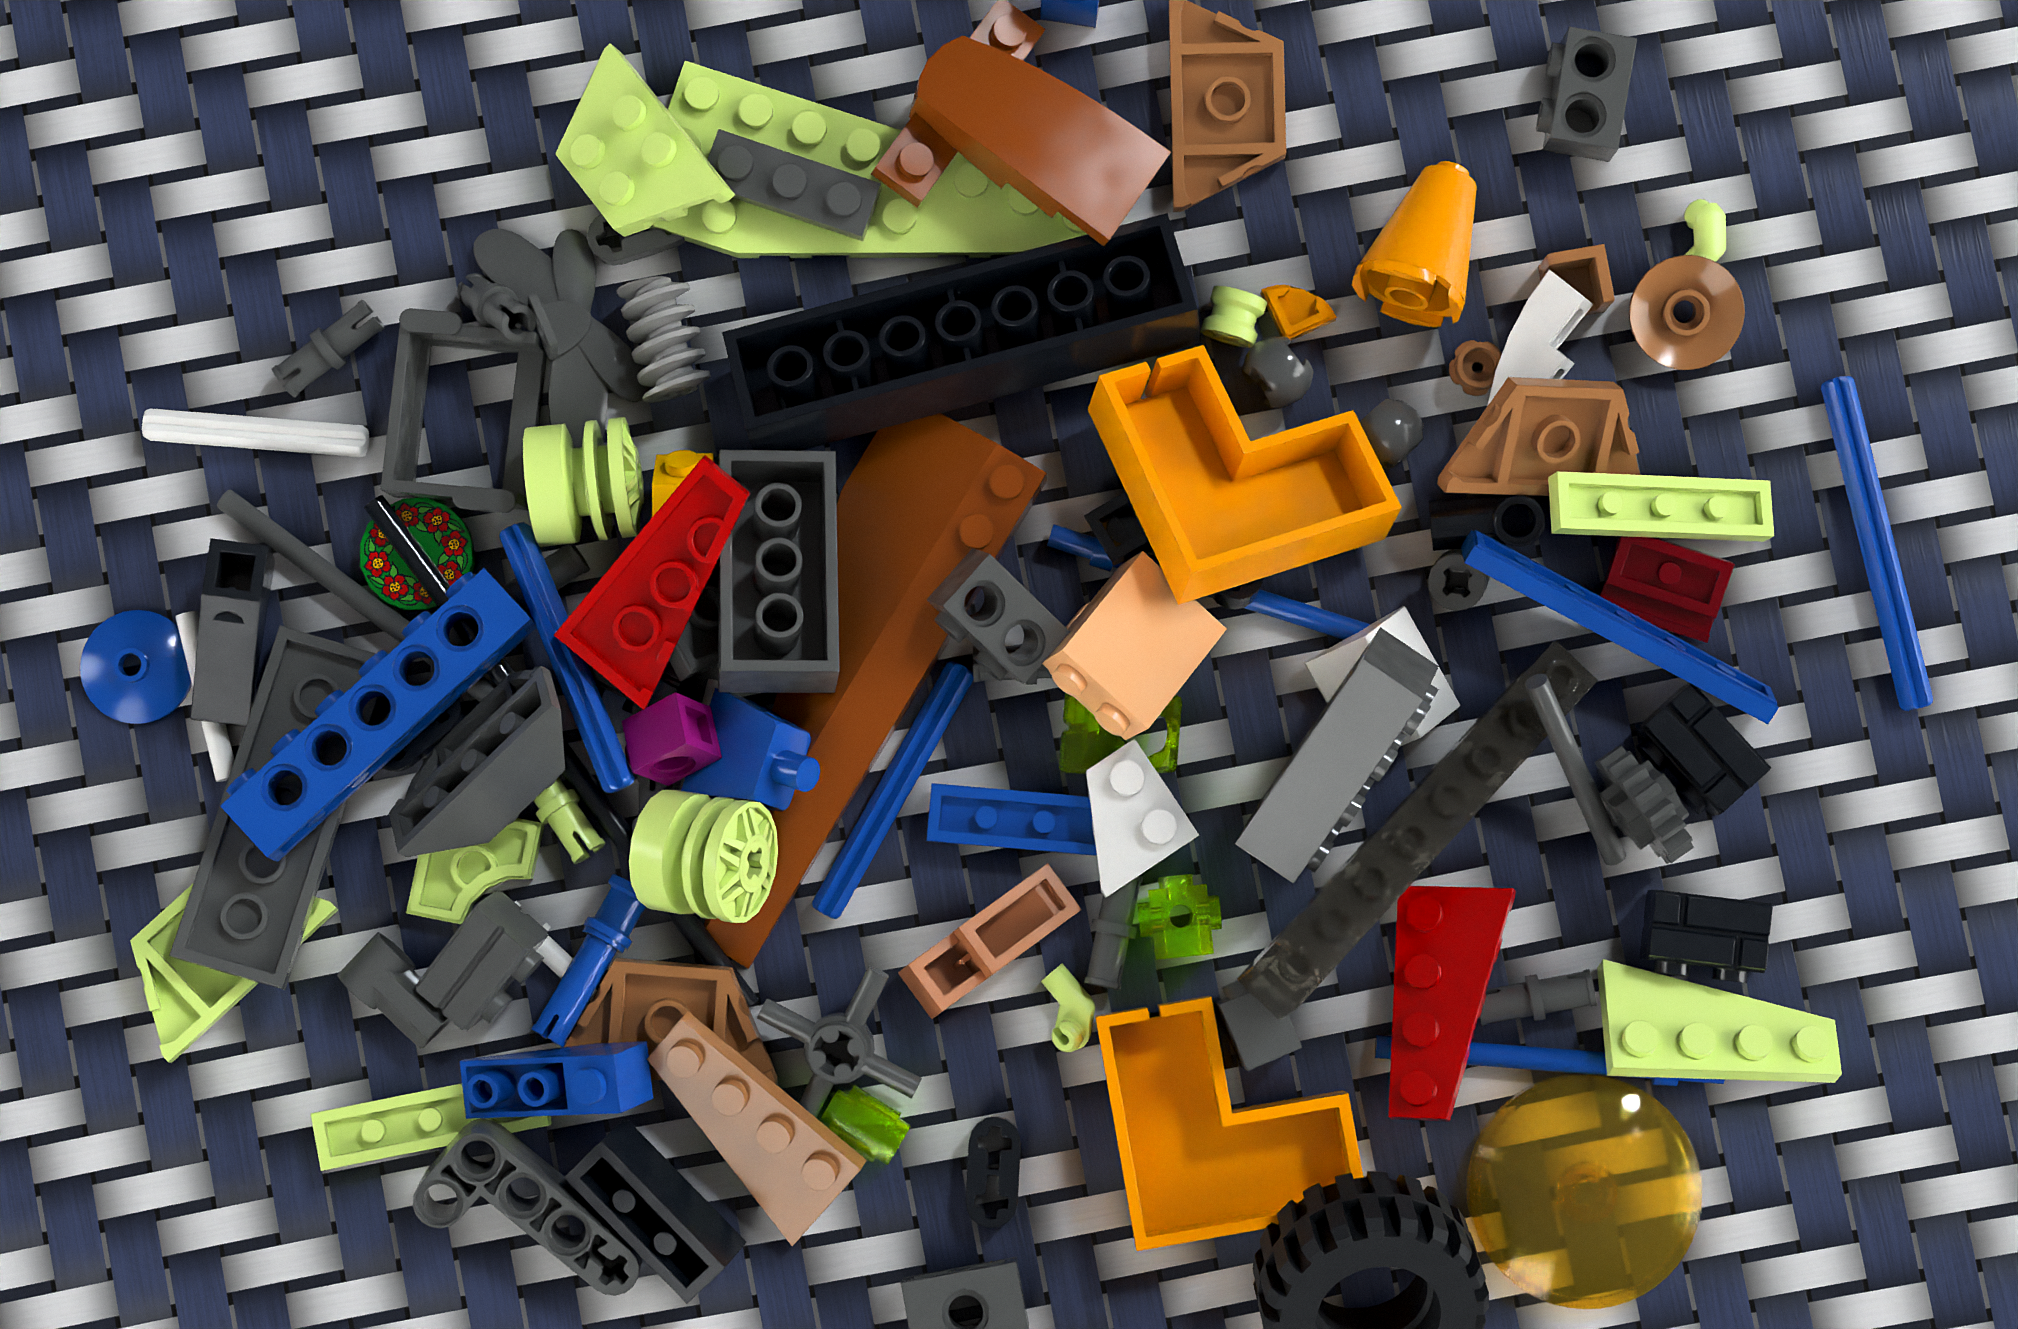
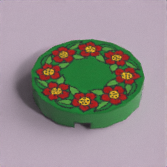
M404 498L390 504L450 586L467 572H473L475 567L474 542L471 538L472 535L467 524L451 508L428 498ZM371 520L360 543V567L369 587L386 603L409 612L436 608L437 606L375 522Z

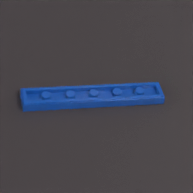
M1471 530L1462 544L1461 550L1465 564L1766 724H1769L1779 708L1771 688L1766 684L1477 530Z

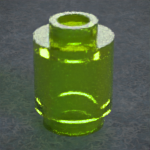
M856 1085L853 1086L849 1094L838 1089L821 1118L830 1124L829 1129L867 1161L873 1163L876 1158L887 1166L911 1127L910 1124L899 1118L902 1114L900 1111Z

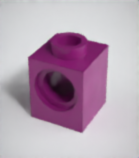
M675 692L622 721L626 740L625 756L631 766L632 773L669 786L722 758L711 707Z

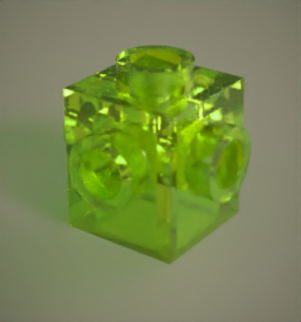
M1192 874L1158 877L1159 889L1147 890L1148 902L1137 903L1141 938L1152 937L1154 960L1214 954L1211 930L1222 929L1219 896H1208L1207 884L1194 885ZM1176 905L1184 906L1189 912V921L1181 928L1174 926L1169 918L1171 909Z

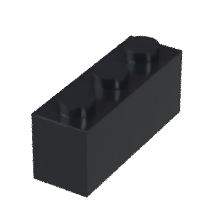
M626 1117L564 1177L686 1304L725 1269L746 1244V1241Z

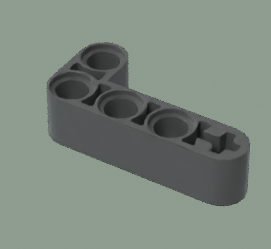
M480 1118L464 1126L425 1171L414 1193L413 1208L416 1216L422 1223L434 1228L452 1226L481 1195L595 1290L605 1295L616 1296L626 1293L635 1285L639 1277L642 1257L581 1196L560 1172L504 1126L492 1119ZM475 1140L484 1141L494 1149L495 1158L486 1162L477 1161L468 1154L466 1144ZM521 1177L529 1178L535 1181L541 1193L534 1198H522L512 1190L511 1182ZM436 1184L447 1185L456 1193L458 1200L449 1205L439 1204L432 1199L428 1188ZM563 1215H574L581 1219L586 1230L580 1234L568 1235L557 1227L555 1220ZM595 1235H600L601 1239L599 1245L594 1242L591 1251L587 1252V1250L590 1248L594 1240ZM618 1255H621L626 1259L625 1265L617 1263L612 1268L605 1265L606 1258L613 1260Z

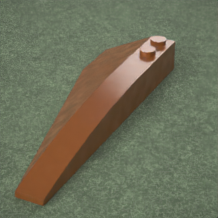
M941 413L878 430L841 490L837 502L840 672L835 693H777L772 712L810 733L811 743L806 756L815 758L820 765L819 780L815 787L808 792L795 789L790 806L784 811L769 810L777 830L778 857L776 874L770 893L760 911L744 923L725 922L718 918H706L704 926L726 956L748 969L753 964L952 638L934 621L940 612L927 601V598L972 548L989 553L999 561L1047 482V473L1000 444ZM980 586L972 588L967 593L964 600L966 613L979 594Z

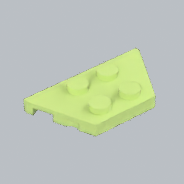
M611 43L605 47L555 154L611 227L623 237L648 229L657 221L669 222L688 215V207L711 199H714L719 204L729 201L735 193L625 56Z
M193 884L130 940L136 964L141 971L145 985L144 993L149 1011L153 1014L161 1045L159 1047L161 1054L169 1063L176 1060L258 984L255 981L169 956ZM315 898L301 944L338 911L333 903L322 898Z

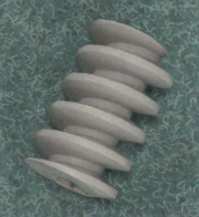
M664 276L631 281L616 290L620 298L630 300L622 307V316L626 320L636 322L626 331L629 341L642 343L634 349L632 358L635 363L648 365L638 373V382L643 386L654 387L642 397L645 403L662 402L685 396L696 391L699 384L711 378L710 371L694 370L692 367V363L706 356L705 349L688 348L686 343L701 333L700 328L682 326L681 322L682 319L695 312L694 305L677 304L676 302L677 297L690 290L689 284L672 282L671 278Z

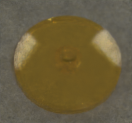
M1568 1074L1539 1081L1526 1087L1505 1102L1490 1118L1483 1128L1471 1155L1467 1175V1203L1470 1219L1482 1248L1499 1271L1510 1281L1527 1293L1554 1305L1576 1309H1601L1620 1305L1644 1295L1666 1279L1678 1266L1691 1245L1698 1227L1702 1206V1179L1696 1154L1687 1134L1675 1117L1658 1100L1643 1090L1614 1078L1592 1074Z

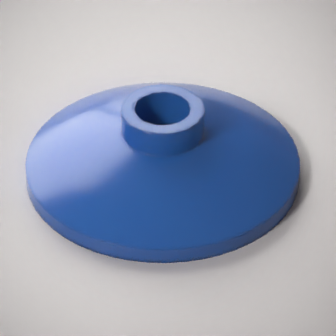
M131 610L116 614L102 622L92 632L82 651L80 675L87 696L102 713L120 722L145 724L160 720L177 709L191 689L192 683L178 626L163 615L145 610ZM131 655H137L141 661V668L137 674L128 676L123 669L124 661Z

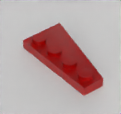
M706 455L702 457L556 631L554 636L640 708L645 710L746 504L750 492Z
M1398 885L1389 1118L1450 1122L1471 1051L1470 1044L1486 999L1485 993L1494 962L1497 961L1503 941L1502 934L1508 913L1512 910L1516 896L1514 888Z

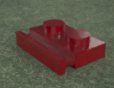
M1619 536L1604 578L1600 596L1659 628L1708 643L1712 624L1717 617L1735 564L1731 561L1660 538Z

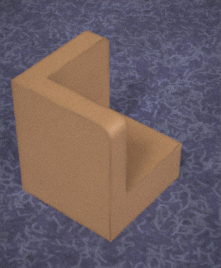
M1605 244L1550 253L1546 255L1538 266L1540 281L1550 269L1593 303V306L1585 316L1604 313L1615 300Z

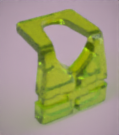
M1065 693L1063 721L1069 727L1061 735L1059 769L1065 773L1086 774V770L1128 742L1121 736H1116L1106 731L1087 708L1075 697ZM1178 695L1172 698L1159 715L1164 717L1167 723L1165 745L1161 751L1147 757L1157 773H1172L1177 768L1182 699Z

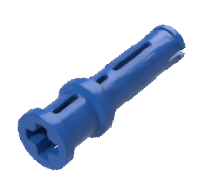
M612 874L608 881L611 889L594 917H587L583 924L585 926L583 932L587 934L586 938L536 1024H533L531 1028L535 1033L545 1039H550L551 1042L560 1047L565 1046L567 1037L616 952L623 953L625 949H629L632 944L629 936L646 906L638 901L631 882L615 874Z

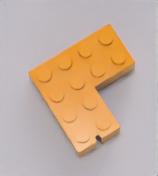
M1204 345L1157 358L1150 378L1151 370L1147 362L1099 375L1087 410L1178 605L1384 540L1402 508L1354 410L1250 441ZM1144 392L1147 398L1141 399Z
M1211 996L1157 1004L1159 1016L1149 1017L1147 1007L1095 1015L1137 1251L1266 1229L1271 1222L1278 1225L1277 1213L1289 1201L1293 1200L1298 1203L1304 1199L1303 1191L1311 1186L1320 1183L1322 1188L1336 1183L1335 1176L1352 1173L1353 1179L1364 1178L1349 1093L1340 1090L1231 1109Z

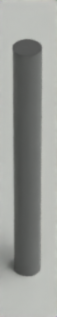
M1545 674L1533 675L1527 679L1525 687L1604 863L1610 866L1617 865L1626 857L1624 848L1548 677Z

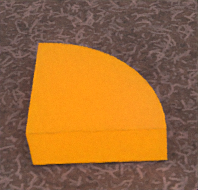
M1274 285L1261 289L1260 294L1267 301L1266 307L1279 335L1286 336L1291 341L1336 321L1337 317L1329 304L1309 291L1289 285Z

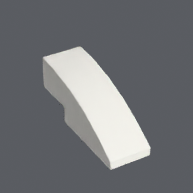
M1550 269L1527 300L1508 336L1495 371L1488 405L1508 377L1563 379L1575 364L1557 349L1593 306V303Z

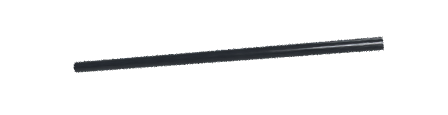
M380 495L374 498L364 509L436 606L440 608L449 600L445 593L450 584L385 497ZM472 619L459 620L452 626L466 645L472 643L478 634V624ZM505 658L487 672L496 686L509 674L515 673ZM563 737L565 759L563 776L629 863L631 838L633 835L632 828ZM665 912L704 965L733 968L748 1007L759 1000L695 913L676 914Z

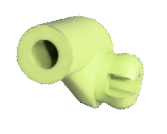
M1697 199L1688 205L1684 213V219L1687 221L1688 227L1693 229L1694 245L1685 255H1697L1717 262L1726 250V215L1717 203H1709L1705 199Z
M1062 963L1047 975L1041 983L1059 1003L1055 1028L1051 1034L1052 1042L1055 1047L1063 1052H1073L1084 1047L1091 1037L1095 1002Z

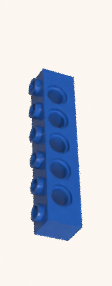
M485 568L475 576L472 572H467L457 579L445 593V596L449 599L432 615L428 611H424L415 617L402 631L405 639L389 654L385 650H381L368 659L358 671L362 678L345 693L338 689L327 696L314 711L318 716L317 719L302 732L298 729H293L285 734L272 747L270 752L274 757L258 772L253 768L248 769L229 785L226 792L230 797L220 807L267 858L276 862L280 861L536 629L533 620ZM462 619L475 620L478 624V634L475 640L466 646L452 645L449 638L452 626ZM418 658L432 659L435 670L430 681L421 686L410 685L406 678L409 665ZM375 697L388 698L391 705L388 718L379 725H367L363 719V710L367 702ZM332 736L344 737L347 744L344 758L337 764L324 765L319 755L323 742ZM287 776H299L303 785L301 796L290 805H280L276 798L277 785Z

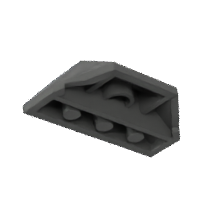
M538 666L533 670H523L509 674L433 748L411 780L405 799H398L389 812L399 854L411 857L489 843L507 825L513 823L520 812L540 793L552 786L558 776L565 771L561 708L550 670Z

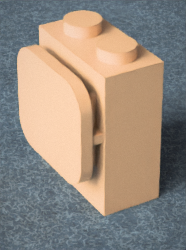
M1142 551L1121 564L1091 602L1084 605L1066 626L1070 633L1042 664L1049 670L1055 684L1065 693L1075 697L1087 708L1106 731L1127 740L1150 728L1227 629L1196 600L1178 605L1161 567Z

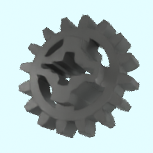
M1621 745L1595 761V765L1598 768L1596 771L1605 782L1603 784L1605 790L1599 793L1602 801L1607 806L1613 821L1621 832L1634 841L1640 850L1649 844L1658 858L1661 856L1665 863L1668 864L1673 863L1694 848L1691 843L1693 839L1684 828L1686 824L1683 821L1689 816V812L1681 803L1675 792V787L1664 773L1661 774L1657 771L1649 760L1639 765L1630 751L1626 752Z

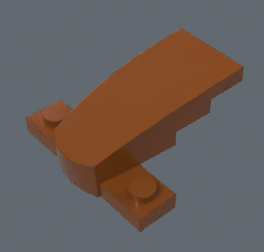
M997 0L970 38L962 35L944 44L927 60L917 83L909 113L910 120L878 162L871 175L918 208L954 156L959 152L1001 189L1006 183H1009L1051 218L1059 212L1102 246H1105L1171 151L1097 101L1054 76L1025 62L1024 59L1046 29L1007 0Z

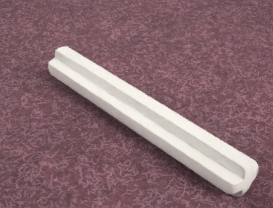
M147 409L142 420L143 437L150 441L350 457L366 456L369 447V431L362 425L163 409Z

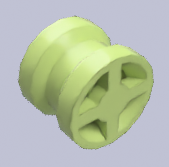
M1214 286L1210 297L1213 310L1211 315L1203 320L1200 332L1223 343L1252 348L1258 336L1254 329L1256 319L1264 315L1267 301L1255 294L1240 289Z

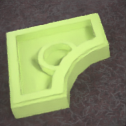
M517 818L513 823L500 831L489 843L418 855L406 914L462 924L470 914L474 904L490 888L509 880H533L545 824Z

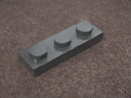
M718 129L708 157L710 164L735 193L732 198L864 241L882 189L881 183Z

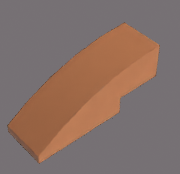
M1047 863L899 971L898 974L929 1017L933 1019L1082 909Z

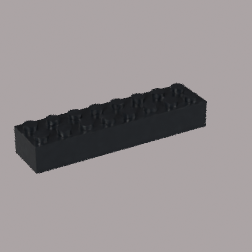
M1168 213L1120 225L1105 246H1102L1087 234L722 332L745 429L753 450L780 451L809 449L1201 344L1198 308Z

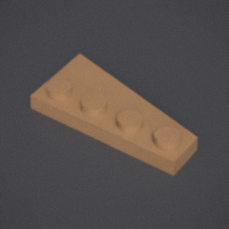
M689 1011L683 1015L647 1058L791 1246L801 1238L859 1173L867 1161Z

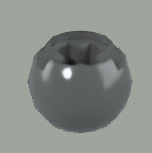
M1269 336L1257 342L1245 355L1242 367V374L1247 383L1250 385L1254 381L1258 384L1267 397L1264 403L1269 407L1286 408L1301 400L1310 389L1314 371L1307 359L1303 362L1299 361L1288 346L1292 341L1286 336Z
M1387 398L1360 421L1383 469H1392L1423 440L1422 430L1424 429V424L1417 411L1403 400Z

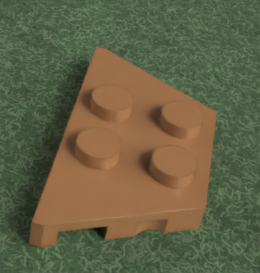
M1168 0L1173 212H1182L1285 159L1284 41L1261 30L1252 31L1245 28L1239 20L1220 11L1215 14L1187 0Z
M1508 377L1439 474L1437 485L1445 493L1549 496L1548 477L1557 471L1640 475L1635 454L1639 453L1635 433L1628 426V416L1630 413L1624 390L1615 382Z
M617 958L612 963L600 983L599 989L587 1005L577 1022V1026L564 1046L647 1041L648 1055L650 1056L683 1015L689 1011L776 1085L778 1080L732 967ZM650 1064L651 1080H663Z

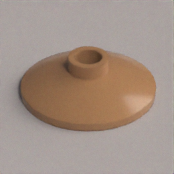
M1697 255L1674 256L1654 265L1637 283L1629 305L1630 328L1635 341L1642 351L1655 362L1678 370L1699 369L1721 359L1737 341L1745 316L1743 295L1735 278L1719 263ZM1687 300L1693 308L1692 316L1685 322H1678L1673 315L1674 307L1678 302Z

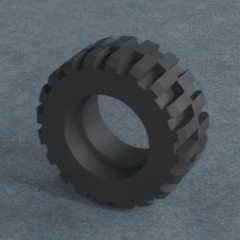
M1367 1171V1177L1353 1179L1352 1173L1335 1176L1336 1183L1323 1188L1320 1183H1317L1303 1191L1304 1199L1300 1202L1289 1201L1277 1213L1279 1224L1271 1222L1259 1240L1261 1248L1254 1255L1252 1269L1255 1278L1253 1285L1263 1329H1484L1486 1319L1484 1314L1489 1308V1291L1466 1220L1457 1207L1449 1204L1447 1196L1434 1187L1427 1186L1423 1190L1418 1179L1399 1174L1397 1180L1389 1179L1387 1172ZM1395 1267L1416 1274L1405 1290L1379 1305L1365 1308H1345L1323 1300L1330 1289L1339 1281L1353 1273L1368 1268Z

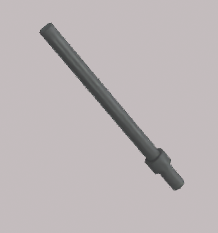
M229 489L222 495L217 503V508L399 643L405 639L402 631L410 623L407 619L233 490ZM421 658L431 666L430 673L434 674L435 666L433 660ZM483 676L466 692L481 702L497 686Z

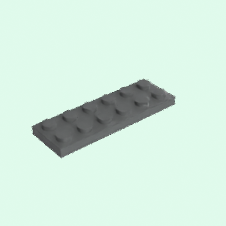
M280 625L220 805L230 797L226 790L237 777L251 768L258 772L274 757L270 751L285 734L293 729H298L302 732L318 718L314 711L327 696L338 689L345 693L362 678L358 674L359 669L376 653ZM375 697L365 705L363 719L367 725L372 726L381 697ZM332 736L323 742L319 755L324 765L337 764L344 758L347 751L344 737ZM290 775L279 782L276 788V798L280 805H290L299 799L303 789L300 777ZM347 800L278 862L267 858L219 805L169 956L286 990Z

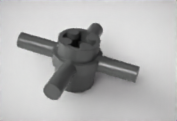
M868 966L845 1013L828 1014L815 1023L767 998L757 1016V1019L805 1043V1060L813 1075L798 1103L816 1118L834 1084L850 1083L865 1074L912 1099L922 1080L921 1077L874 1054V1039L866 1025V1021L889 978L885 972L875 967ZM840 1033L847 1035L851 1039L847 1045L848 1052L853 1055L851 1062L841 1063V1059L834 1057L830 1053L826 1056L822 1049L824 1042L832 1043L836 1041Z

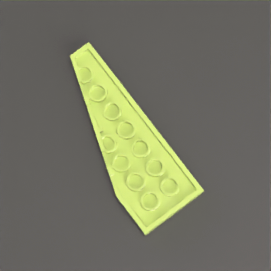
M685 61L668 111L707 160L718 129L879 182L882 189L864 241L735 198L720 204L714 199L688 207V215L669 222L657 221L648 228L650 230L654 228L664 230L666 235L676 234L682 236L687 242L737 258H759V256L812 258V255H849V258H938V255H969V258H991V255H1012L1087 235V233L1059 212L1051 218L1009 183H1006L1001 189L959 152H957L918 208H916L871 175L878 162L902 130Z

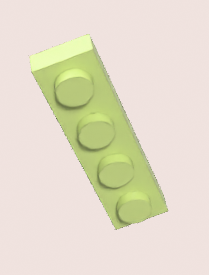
M1560 471L1548 477L1551 534L1764 542L1774 537L1771 486L1768 480Z
M462 1083L311 1113L321 1171L448 1146L464 1126L473 1120L480 1119H466ZM551 1116L485 1118L500 1123L511 1133L552 1124Z

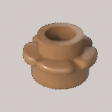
M1470 340L1462 343L1455 350V359L1449 363L1451 380L1456 385L1460 384L1463 387L1464 393L1468 395H1485L1488 389L1492 388L1495 371L1502 355L1501 351L1490 342ZM1480 363L1482 365V372L1475 373L1472 370V365Z

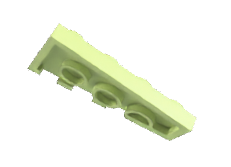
M1602 959L1597 967L1607 1076L1835 1083L1842 1075L1836 1024L1833 1019Z

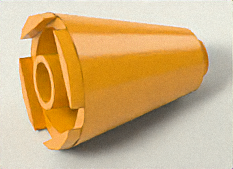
M1441 161L1437 165H1429L1422 170L1356 267L1352 286L1362 300L1366 302L1370 293L1383 302L1380 312L1414 325L1441 327L1444 317H1452L1453 324L1459 321L1465 307L1477 185L1469 176L1466 168L1454 162Z

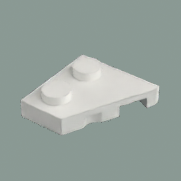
M1135 738L1086 770L1100 889L1105 898L1199 836Z

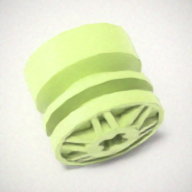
M625 417L608 419L607 445L603 443L597 420L586 421L582 447L574 448L571 435L565 423L525 428L523 436L524 480L531 525L539 547L579 542L582 516H591L592 524L599 540L611 538L612 513L616 515L622 538L636 537L639 534L640 513L644 503L643 475L639 452L631 438Z
M661 790L649 799L641 811L631 838L629 855L630 879L638 901L652 910L676 914L696 913L701 918H718L721 921L731 923H744L750 920L760 911L769 896L776 874L778 857L777 830L770 811L760 802L736 800L727 797H715L712 799L707 794L680 790Z

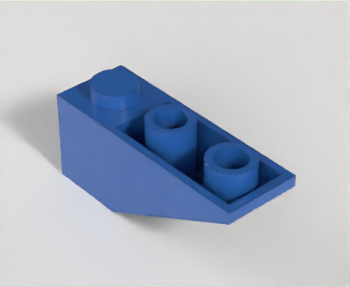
M647 1041L595 1043L461 1060L459 1062L466 1119L623 1113L653 1099L650 1064L647 1060L649 1057Z

